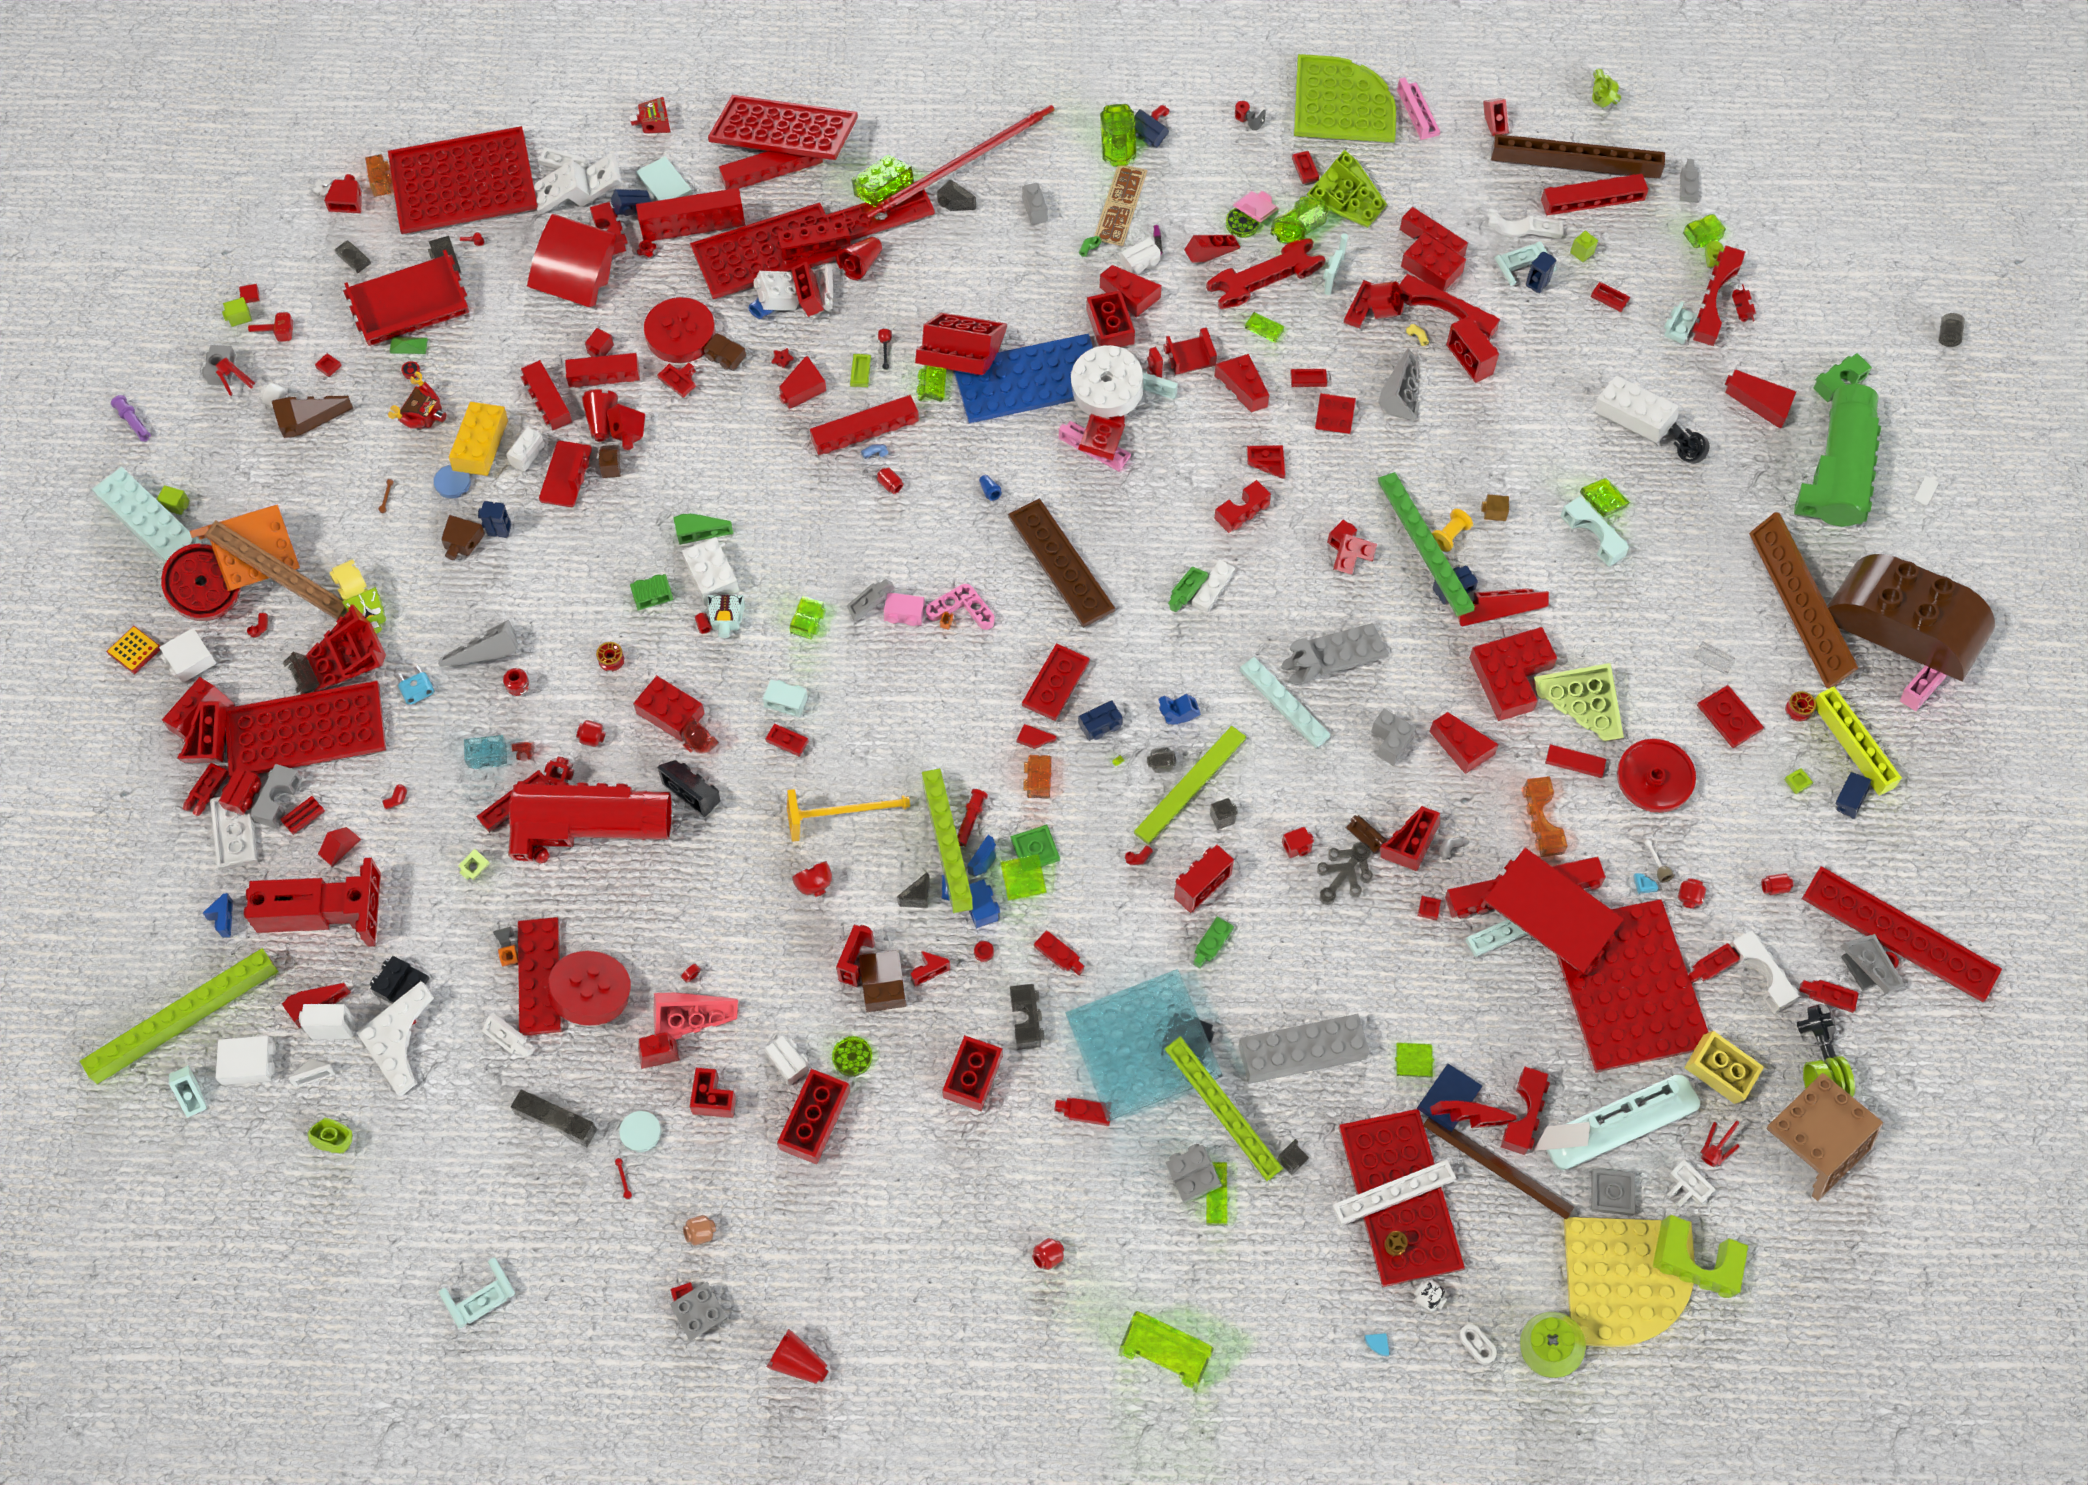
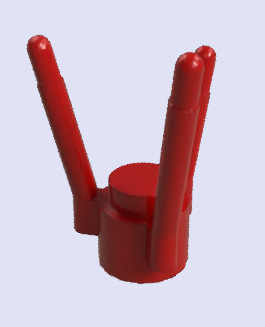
M227 357L216 364L218 369L216 374L220 377L230 396L233 394L223 376L224 374L229 376L233 372L251 389L253 388L252 385H255V382L238 369Z
M1735 1121L1717 1146L1712 1145L1709 1147L1717 1123L1713 1122L1705 1145L1700 1151L1702 1154L1701 1159L1711 1167L1720 1166L1728 1156L1740 1147L1739 1144H1736L1725 1154L1721 1155L1723 1153L1721 1148L1735 1131L1739 1121Z

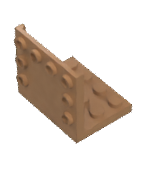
M1822 1073L1767 1126V1130L1819 1173L1816 1177L1817 1181L1812 1186L1814 1188L1812 1197L1819 1201L1873 1148L1883 1122Z

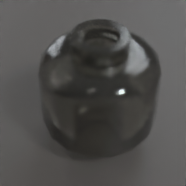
M1169 747L1152 749L1150 756H1147L1148 767H1152L1155 773L1170 772L1173 766H1176L1175 752L1171 751Z

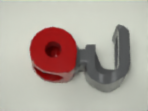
M1238 101L1236 103L1235 118L1237 120L1245 122L1248 119L1247 123L1252 130H1258L1264 124L1265 109L1257 118H1254L1255 112L1250 111V105L1247 101Z

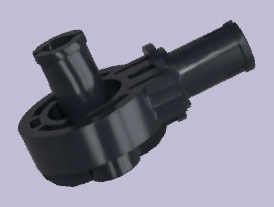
M1675 422L1672 425L1673 428H1670L1668 432L1679 442H1674L1679 457L1690 464H1696L1706 459L1710 448L1708 439L1704 435L1692 432L1688 428L1684 432Z
M1823 1004L1808 1007V1019L1797 1021L1799 1033L1813 1031L1817 1040L1815 1045L1820 1046L1824 1061L1827 1058L1836 1057L1832 1045L1833 1040H1835L1834 1034L1836 1031L1833 1014Z

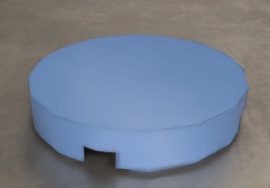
M451 465L441 468L434 477L436 491L442 497L449 499L460 497L461 494L469 490L471 485L469 473L452 471Z

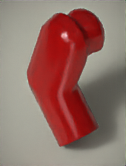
M1160 105L1152 111L1151 117L1158 121L1161 115L1166 116L1169 114V108H1166V105Z

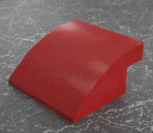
M551 214L533 257L527 287L587 307L596 305L598 289L608 284L616 234Z
M941 312L923 325L922 346L916 349L915 364L983 375L989 369L999 351L1007 329V323Z

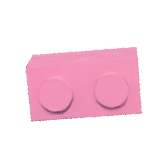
M888 593L884 607V621L894 624L905 623L910 626H921L925 609L924 597Z

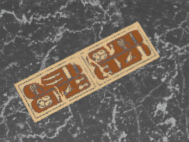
M1118 164L1094 235L1099 236L1102 242L1119 246L1124 245L1148 170Z

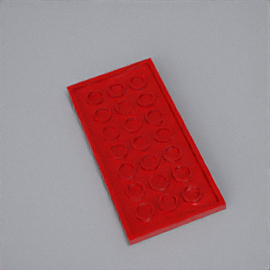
M731 95L708 135V140L711 143L836 160L858 118V113L842 109Z
M378 681L226 708L225 728L230 778L236 768L257 775L270 772L275 764L294 768L386 751Z
M1417 1109L1340 1124L1338 1126L1357 1195L1435 1165L1421 1114ZM1442 1187L1363 1217L1382 1287L1463 1271L1465 1269ZM1394 1231L1402 1232L1407 1238L1408 1244L1406 1249L1399 1256L1389 1255L1384 1248L1387 1236Z

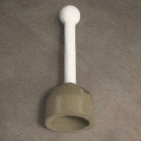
M1646 839L1644 844L1649 847L1659 866L1657 878L1660 883L1670 881L1674 877L1672 870L1667 866H1662L1652 846V840Z

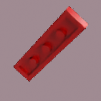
M537 770L524 780L529 782V784H537V782L542 781L548 782L551 785L549 780L544 779L545 776L540 770ZM513 789L476 816L489 833L509 818L510 798Z

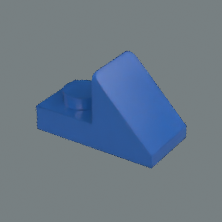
M223 893L203 912V915L208 921L215 920V930L222 938H231L233 900L228 893Z

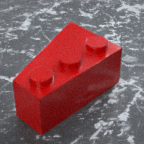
M1111 265L1100 274L1099 287L1106 293L1121 290L1127 310L1136 318L1161 298L1162 285L1117 266Z
M1249 354L1215 365L1214 377L1220 379L1226 385L1225 387L1231 390L1250 412L1268 407L1269 393Z
M219 701L199 702L191 722V729L188 736L185 737V744L177 757L178 760L184 763H223L227 706Z
M1449 712L1435 719L1429 731L1465 774L1494 756L1499 744Z
M1421 806L1405 822V825L1393 834L1389 841L1380 846L1381 858L1418 871L1440 826V812Z

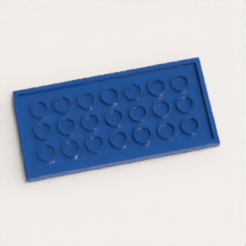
M1089 333L998 352L993 363L983 375L953 370L968 423L1075 401L1072 392L1071 372L1078 358L1088 350L1093 349Z

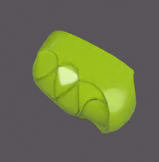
M325 1117L314 1124L307 1133L308 1141L314 1147L322 1151L343 1154L349 1149L353 1138L352 1131L348 1127Z

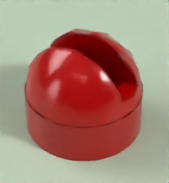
M538 846L533 850V858L537 863H545L549 859V852L545 847Z

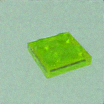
M1607 478L1584 486L1580 490V494L1603 517L1627 508L1630 503Z
M1039 854L1000 862L1008 901L1047 893Z

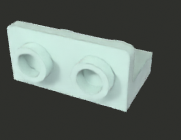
M1682 301L1678 307L1674 306L1670 315L1673 316L1672 319L1668 318L1666 321L1664 336L1684 344L1698 315L1683 309L1684 302Z

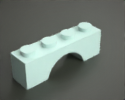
M1579 496L1564 506L1561 517L1572 529L1586 528L1597 535L1600 541L1597 555L1608 567L1626 556L1629 549L1626 540L1621 538L1615 532V529L1603 520V517L1591 507L1588 501Z

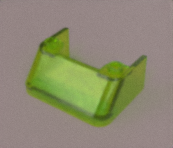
M1135 1311L1119 1347L1118 1355L1131 1360L1134 1357L1139 1358V1356L1178 1374L1182 1380L1181 1384L1188 1388H1193V1391L1197 1393L1211 1362L1214 1348L1147 1314Z

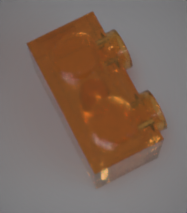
M382 154L365 157L369 183L374 197L391 194L390 184H392L390 173L388 174V171H390L388 161H384Z

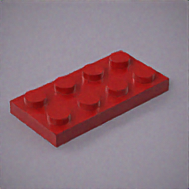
M1056 643L1023 699L1022 706L1056 721L1088 666L1090 658Z

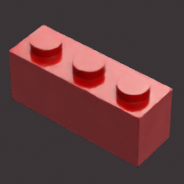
M807 261L791 268L799 304L807 316L810 317L823 311L824 307L816 275Z

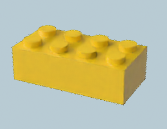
M469 402L449 454L452 471L488 476L508 422L504 406Z

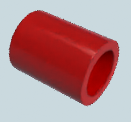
M699 613L695 616L699 633H709L712 627L707 613Z

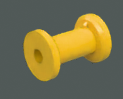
M1453 509L1450 512V522L1442 530H1434L1432 532L1434 539L1444 552L1451 551L1453 548L1452 540L1461 530H1470L1473 526L1471 517L1461 509Z

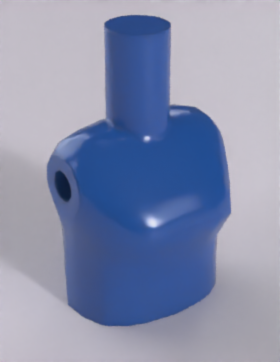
M759 298L748 307L750 313L758 319L774 311L763 310Z

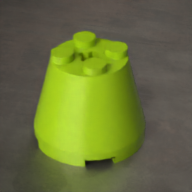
M1559 1312L1540 1313L1527 1322L1520 1336V1350L1525 1363L1531 1370L1543 1377L1560 1378L1568 1376L1581 1365L1586 1350L1584 1334L1579 1325L1565 1314ZM1558 1337V1338H1557V1343H1558V1345H1555V1344H1552L1551 1346L1548 1345V1342H1549V1339H1548V1338L1554 1339V1338Z

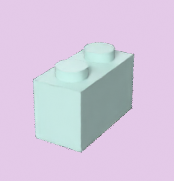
M770 680L763 696L764 707L800 718L808 699L807 690L799 685L792 686L786 684L781 680Z

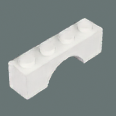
M1750 931L1731 942L1730 946L1740 958L1737 962L1739 965L1748 964L1755 966L1765 975L1767 991L1763 999L1774 1014L1796 1002L1799 998L1797 989L1789 983L1785 972L1774 962L1772 954L1764 948L1759 936Z

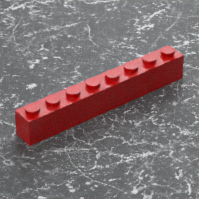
M1598 856L1552 866L1582 889H1597L1601 887L1606 878ZM1495 879L1448 889L1445 899L1451 917L1462 919L1470 914H1484L1494 909L1488 904L1482 908L1481 904L1484 900L1481 897L1487 889L1492 890L1494 888L1493 881Z

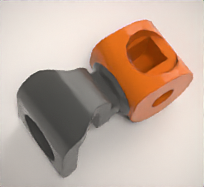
M512 927L493 931L501 945L498 953L502 967L518 963L516 946L511 945V940L509 939V937L514 936Z

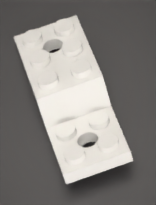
M611 153L586 170L571 160L535 183L537 211L544 214L567 198L583 207L620 184L621 178L616 156Z

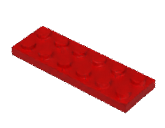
M558 917L518 921L519 1032L524 1036L561 1032V1016L552 1008L547 994L550 972L560 960Z

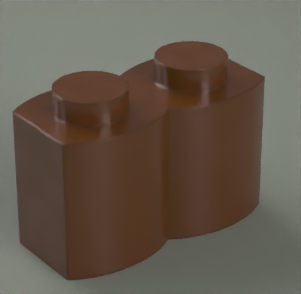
M718 333L704 347L706 358L711 362L720 363L724 369L734 371L746 357L744 347Z

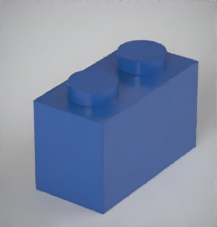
M984 879L969 884L973 910H969L976 929L998 921L1000 908L998 903L992 900L993 891L991 886L986 885Z

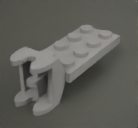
M1371 623L1312 640L1302 638L1294 641L1290 646V651H1293V654L1290 658L1283 661L1281 669H1294L1297 673L1292 674L1288 682L1300 685L1310 682L1319 673L1325 675L1383 659L1388 656L1389 652L1374 624Z

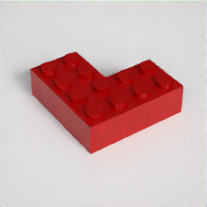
M1539 627L1472 648L1469 659L1497 720L1502 721L1534 711L1537 698L1527 676L1553 669L1557 656L1543 627Z

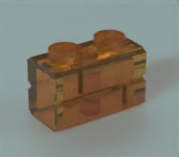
M1029 755L1028 762H1024V773H1028V777L1023 781V791H1027L1028 798H1050L1052 756Z

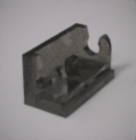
M293 651L284 660V667L291 663L288 669L291 670L298 685L295 689L296 693H311L320 686L305 655Z

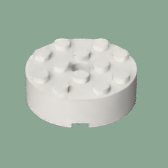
M1099 346L1088 350L1078 358L1071 372L1074 400L1080 409L1089 415L1094 414L1109 419V417L1118 415L1121 417L1129 413L1139 403L1143 394V372L1139 361L1132 353L1117 346Z

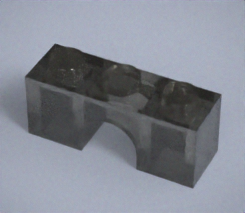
M1034 984L1010 986L1012 1012L1021 1011L1029 1017L1024 1023L1014 1024L1017 1050L1040 1048L1041 1040H1045L1044 1029L1039 1028V1021H1042L1041 1009H1037L1036 1002H1040L1039 991L1034 989Z

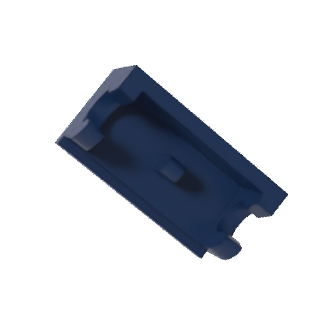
M1850 772L1835 804L1838 805L1836 810L1855 819L1870 789L1872 779Z

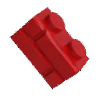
M236 768L218 802L223 809L244 815L246 810L251 808L255 793H258L261 789V780L255 773Z

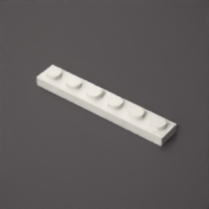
M1445 1160L1335 1203L1332 1208L1342 1226L1454 1182L1456 1177L1448 1160Z

